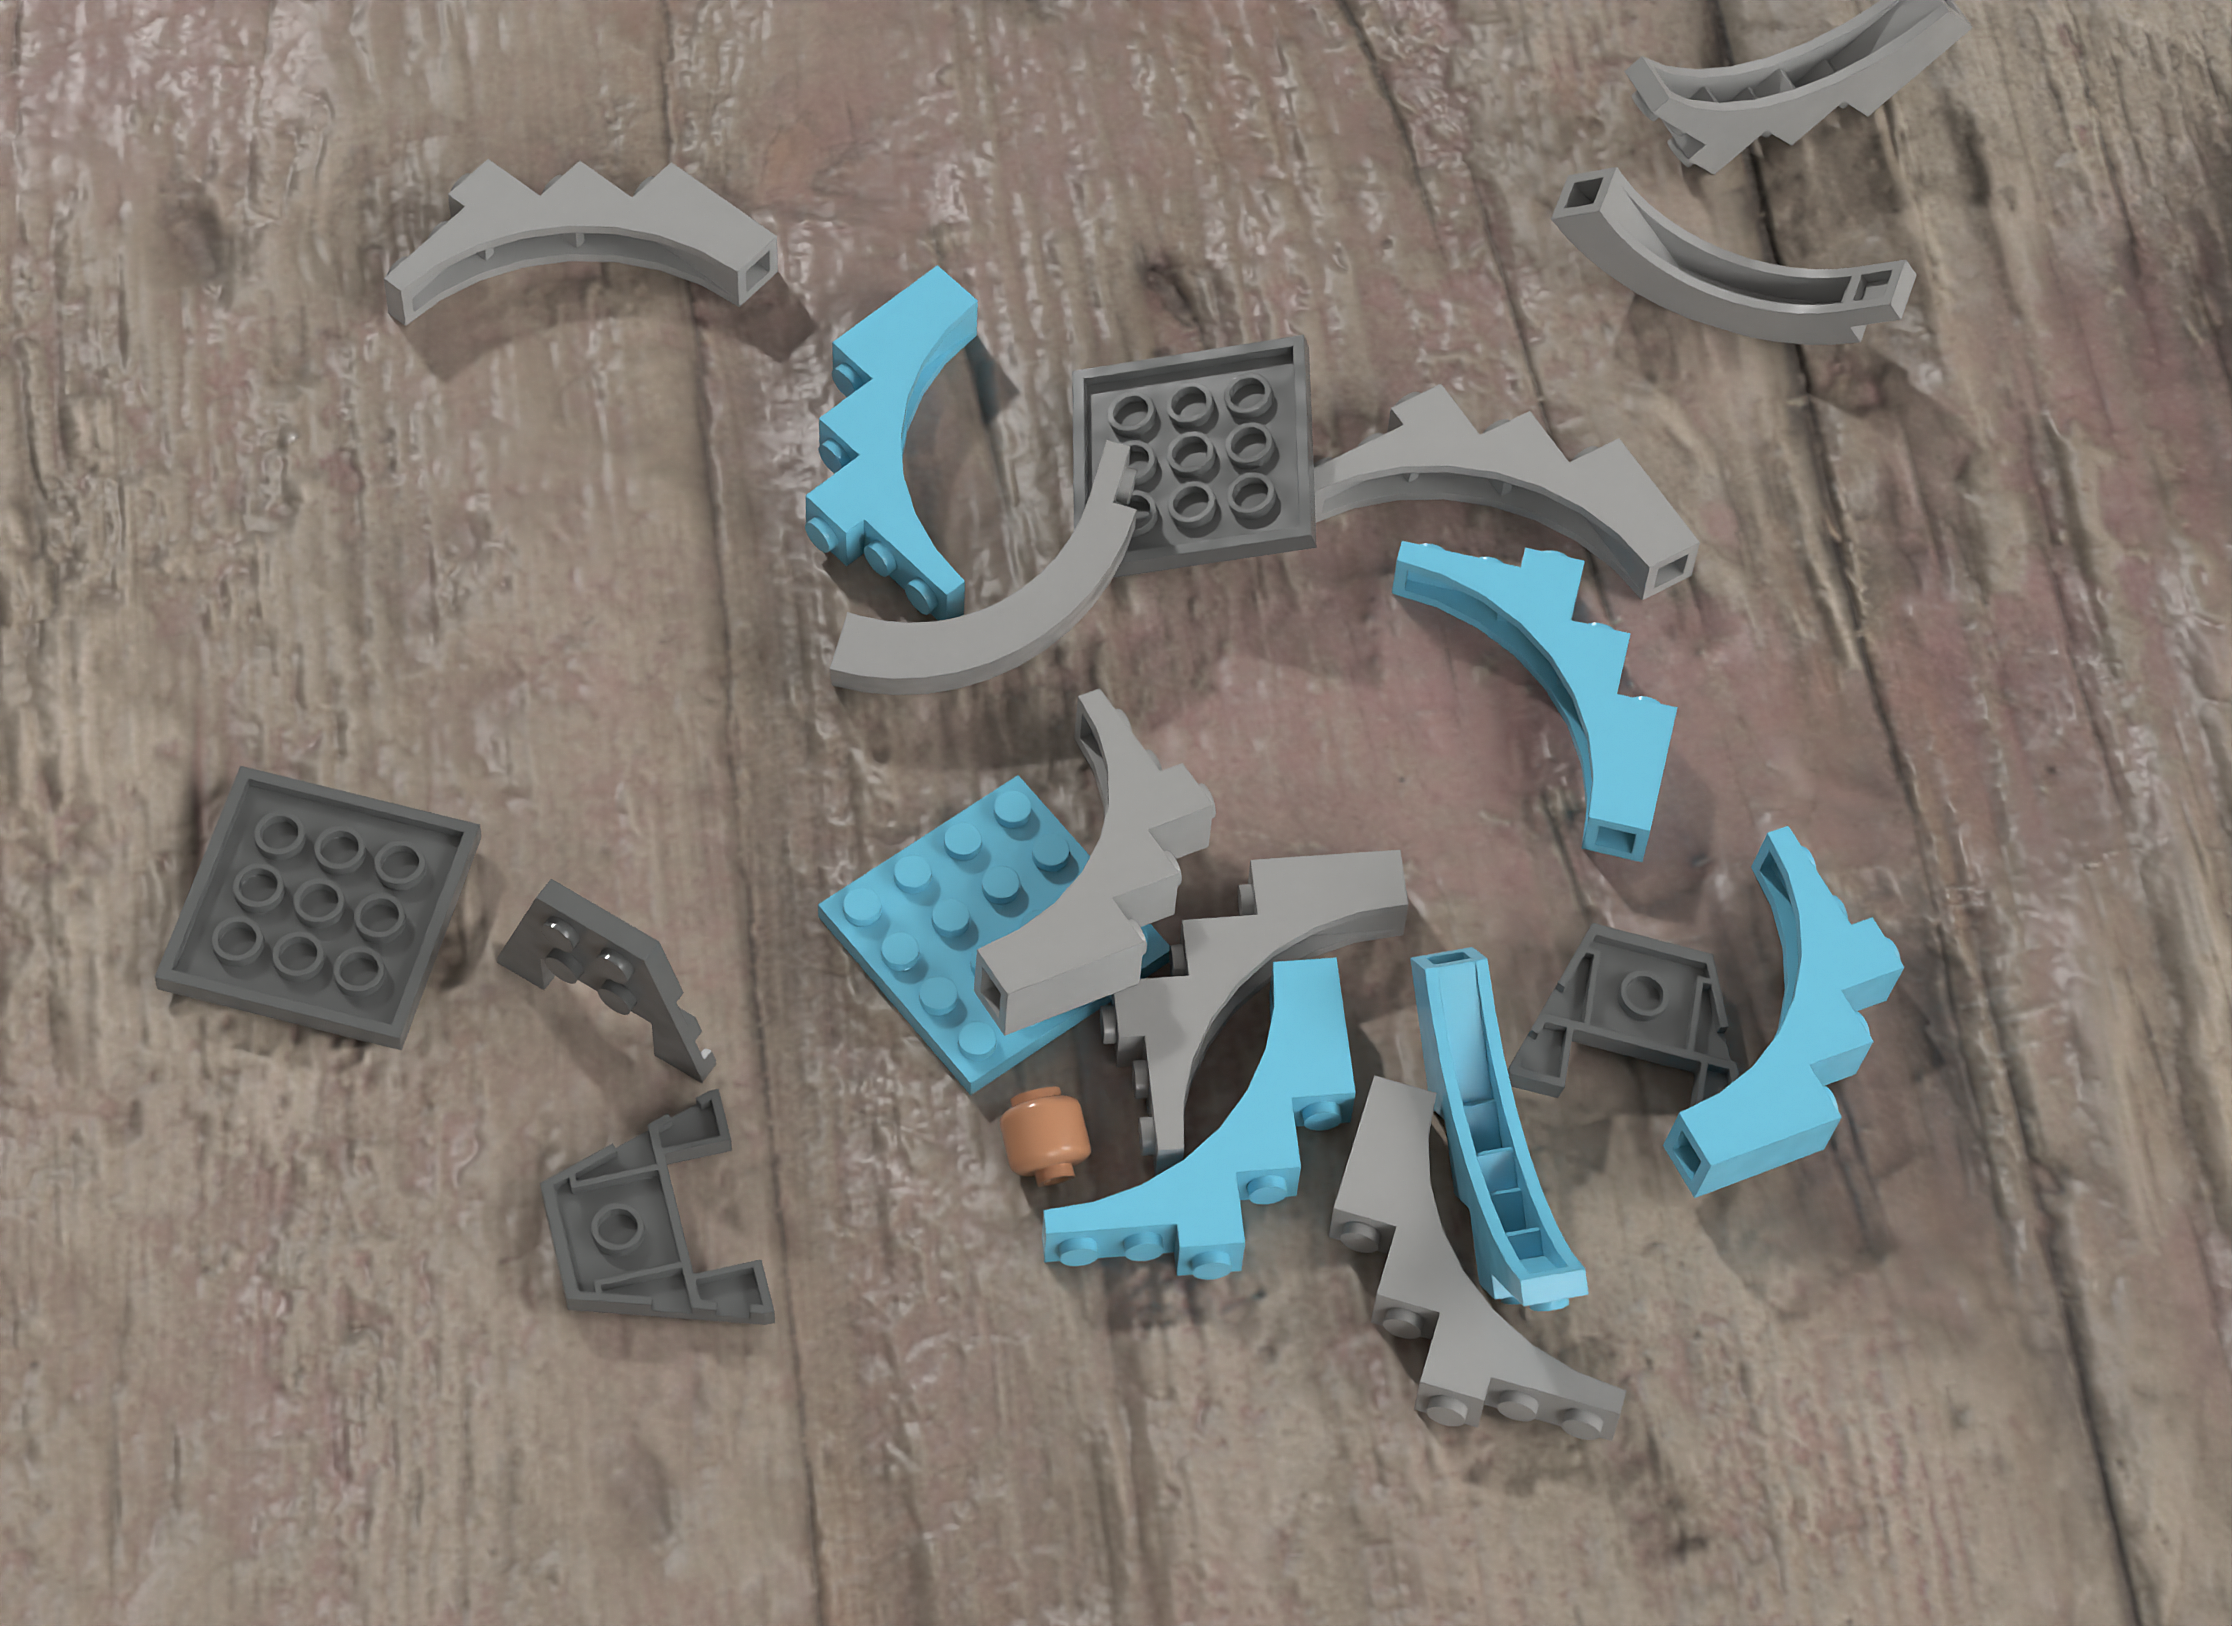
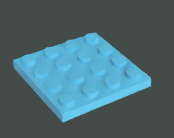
M1019 775L818 904V917L970 1095L1099 1010L1100 1006H1105L1111 1002V995L1004 1036L974 992L977 949L1020 929L1053 905L1082 873L1090 858V855ZM1151 924L1141 927L1146 939L1147 951L1142 957L1140 979H1145L1169 963L1170 945Z

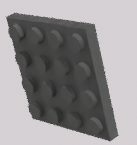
M1304 335L1072 371L1074 530L1082 517L1089 499L1106 440L1130 446L1129 467L1138 469L1129 504L1117 503L1137 509L1134 533L1126 554L1113 578L1317 548L1309 346Z
M240 766L156 972L155 981L157 989L402 1051L482 837L480 824Z

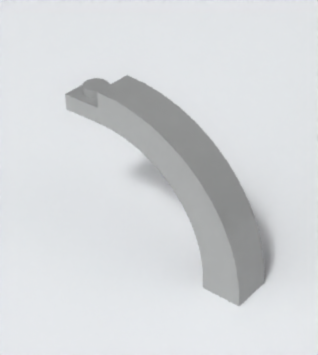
M1617 167L1568 175L1551 218L1566 238L1589 260L1635 293L1688 319L1743 336L1774 342L1804 345L1859 343L1868 324L1902 319L1916 278V273L1906 259L1842 269H1805L1770 264L1724 250L1689 233L1662 215L1631 186Z
M1106 440L1089 499L1070 539L1056 558L1038 576L1002 601L977 612L933 622L906 623L883 621L847 612L830 666L832 686L865 693L887 695L930 694L959 689L992 679L1019 667L1048 649L1068 633L1093 607L1110 584L1126 554L1135 530L1137 509L1117 504L1118 502L1129 504L1137 478L1138 469L1129 467L1130 446Z

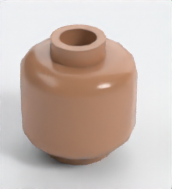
M1055 1086L1030 1090L1010 1099L1012 1107L1000 1118V1128L1012 1171L1019 1176H1035L1037 1186L1039 1187L1056 1185L1075 1178L1073 1167L1085 1161L1091 1153V1145L1082 1108L1078 1100L1072 1096L1062 1095L1060 1087Z

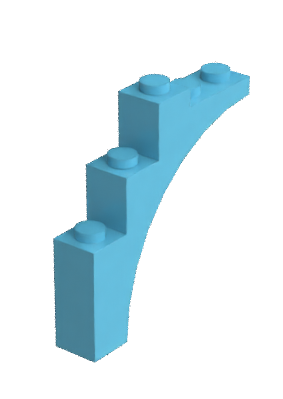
M937 265L832 342V378L837 388L847 398L819 418L818 451L824 464L834 474L805 495V530L809 539L820 551L824 553L830 551L845 566H848L864 554L874 571L883 577L889 575L905 590L909 601L919 612L925 615L930 613L939 621L964 615L965 581L936 550L918 519L903 475L902 459L907 431L922 396L945 364L977 336L978 300Z
M1402 541L1396 562L1392 594L1437 607L1481 630L1520 661L1546 690L1565 721L1582 768L1586 802L1582 849L1643 862L1678 707L1661 704L1650 697H1629L1617 694L1631 633L1614 630L1602 623L1586 624L1572 620L1585 561L1570 558L1558 551H1539L1525 548L1521 567L1505 564L1493 557L1478 558L1446 551L1434 544H1415Z
M1789 826L1767 833L1751 866L1771 906L1783 949L1785 991L1778 1030L1773 1041L1749 1070L1720 1093L1680 1112L1663 1144L1664 1149L1694 1198L1825 1149L1842 1118L1835 1096L1825 1085L1857 1073L1873 1043L1867 1022L1858 1011L1887 1001L1904 969L1896 945L1892 940L1884 936L1873 917L1851 925L1844 904L1837 896L1832 895L1816 870L1812 854L1806 847L1800 845Z
M1473 947L1411 957L1428 1091L1436 1093L1433 1110L1445 1120L1454 1195L1470 1210L1479 1284L1495 1300L1501 1299V1302L1504 1304H1522L1523 1306H1529L1534 1311H1552L1564 1308L1569 1305V1298L1589 1294L1586 1270L1570 1250L1555 1222L1527 1147L1504 1058L1488 959Z
M1336 957L1273 962L1269 990L1270 1029L1266 1049L1246 1093L1220 1128L1184 1160L1142 1185L1095 1202L1044 1210L1042 1229L1044 1262L1060 1261L1069 1266H1082L1090 1264L1098 1258L1126 1256V1258L1133 1261H1147L1155 1259L1163 1253L1174 1252L1177 1276L1194 1275L1199 1279L1212 1280L1222 1278L1230 1272L1242 1270L1245 1236L1240 1200H1250L1256 1204H1273L1286 1197L1297 1196L1301 1163L1296 1127L1305 1126L1310 1130H1327L1338 1126L1340 1123L1351 1122L1356 1091Z

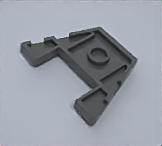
M550 879L535 898L497 957V963L543 990L546 989L555 976L570 984H574L579 980L598 992L600 999L615 1012L622 1015H628L630 1012H633L652 1024L654 1055L702 1083L715 1067L716 1059L711 1050L706 1048L703 1051L699 1050L695 1040L702 1033L700 1025L695 1016L679 1008L676 1003L684 992L660 942L555 880Z
M1592 923L1507 1069L1511 1087L1558 1098L1565 1088L1571 1042H1576L1692 1072L1694 1079L1690 1107L1720 1093L1740 1076L1737 1062L1731 1061L1725 1034L1729 1025L1714 955Z
M719 1089L707 1091L696 1097L695 1105L673 1117H670L667 1113L647 1124L648 1130L626 1143L616 1148L612 1143L540 1183L541 1196L568 1310L759 1325L775 1323V1311L762 1259L700 1273L693 1272L667 1165L732 1151L731 1136Z

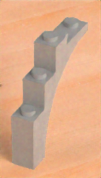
M1881 0L1848 22L1821 36L1767 58L1730 67L1689 69L1665 66L1641 56L1624 72L1637 89L1632 94V99L1637 107L1651 121L1661 118L1673 136L1667 143L1675 156L1687 167H1691L1695 163L1715 175L1760 135L1768 138L1773 134L1792 146L1837 106L1844 109L1850 105L1866 116L1871 115L1973 27L1954 0Z
M487 159L474 172L461 176L453 185L451 192L448 193L451 219L439 223L432 230L428 239L411 255L398 259L389 269L387 276L384 277L388 313L405 326L440 300L481 280L523 267L567 261L617 262L660 270L702 285L740 307L778 272L777 236L672 162L655 177L646 178L638 186L634 196L631 197L581 161L577 162L564 175H557L551 179L542 194L538 195Z
M1438 384L1422 393L1418 391L1411 392L1398 400L1390 408L1386 433L1378 432L1364 438L1357 447L1334 458L1323 457L1313 463L1316 522L1352 508L1394 500L1445 499L1491 506L1535 520L1576 541L1609 566L1641 601L1690 577L1692 574L1699 542L1619 438L1600 448L1596 446L1588 447L1579 452L1571 462H1568L1530 411L1511 420H1498L1479 435L1442 384Z
M1100 688L1078 696L1074 739L1094 772L1104 807V824L1100 839L1082 873L1053 905L1020 929L977 949L974 992L1004 1036L1139 984L1142 957L1147 951L1146 939L1141 927L1174 915L1177 888L1182 881L1181 870L1176 859L1209 846L1211 823L1216 814L1214 799L1209 789L1202 783L1198 784L1183 763L1162 770L1154 752L1149 749L1145 750L1132 733V728L1126 714L1119 708L1115 709Z
M1400 850L1250 860L1248 884L1238 885L1237 887L1239 916L1182 920L1180 944L1169 946L1171 977L1140 979L1139 984L1111 994V1005L1100 1006L1102 1043H1114L1116 1067L1132 1066L1134 1098H1146L1148 1117H1140L1138 1119L1139 1145L1141 1156H1153L1155 1176L1183 1160L1184 1113L1193 1080L1209 1046L1234 1013L1271 981L1273 962L1307 960L1353 943L1403 935L1408 910V898Z
M1374 1075L1333 1208L1329 1237L1341 1240L1346 1247L1358 1252L1372 1253L1379 1251L1388 1254L1376 1294L1371 1323L1382 1325L1389 1333L1401 1338L1415 1339L1424 1337L1432 1340L1420 1380L1414 1410L1427 1413L1432 1420L1443 1425L1461 1426L1467 1424L1478 1428L1484 1405L1497 1408L1501 1414L1513 1420L1532 1421L1537 1419L1561 1426L1566 1433L1576 1438L1594 1440L1600 1437L1612 1441L1626 1390L1579 1373L1532 1345L1493 1310L1463 1271L1442 1229L1430 1183L1429 1132L1436 1093Z

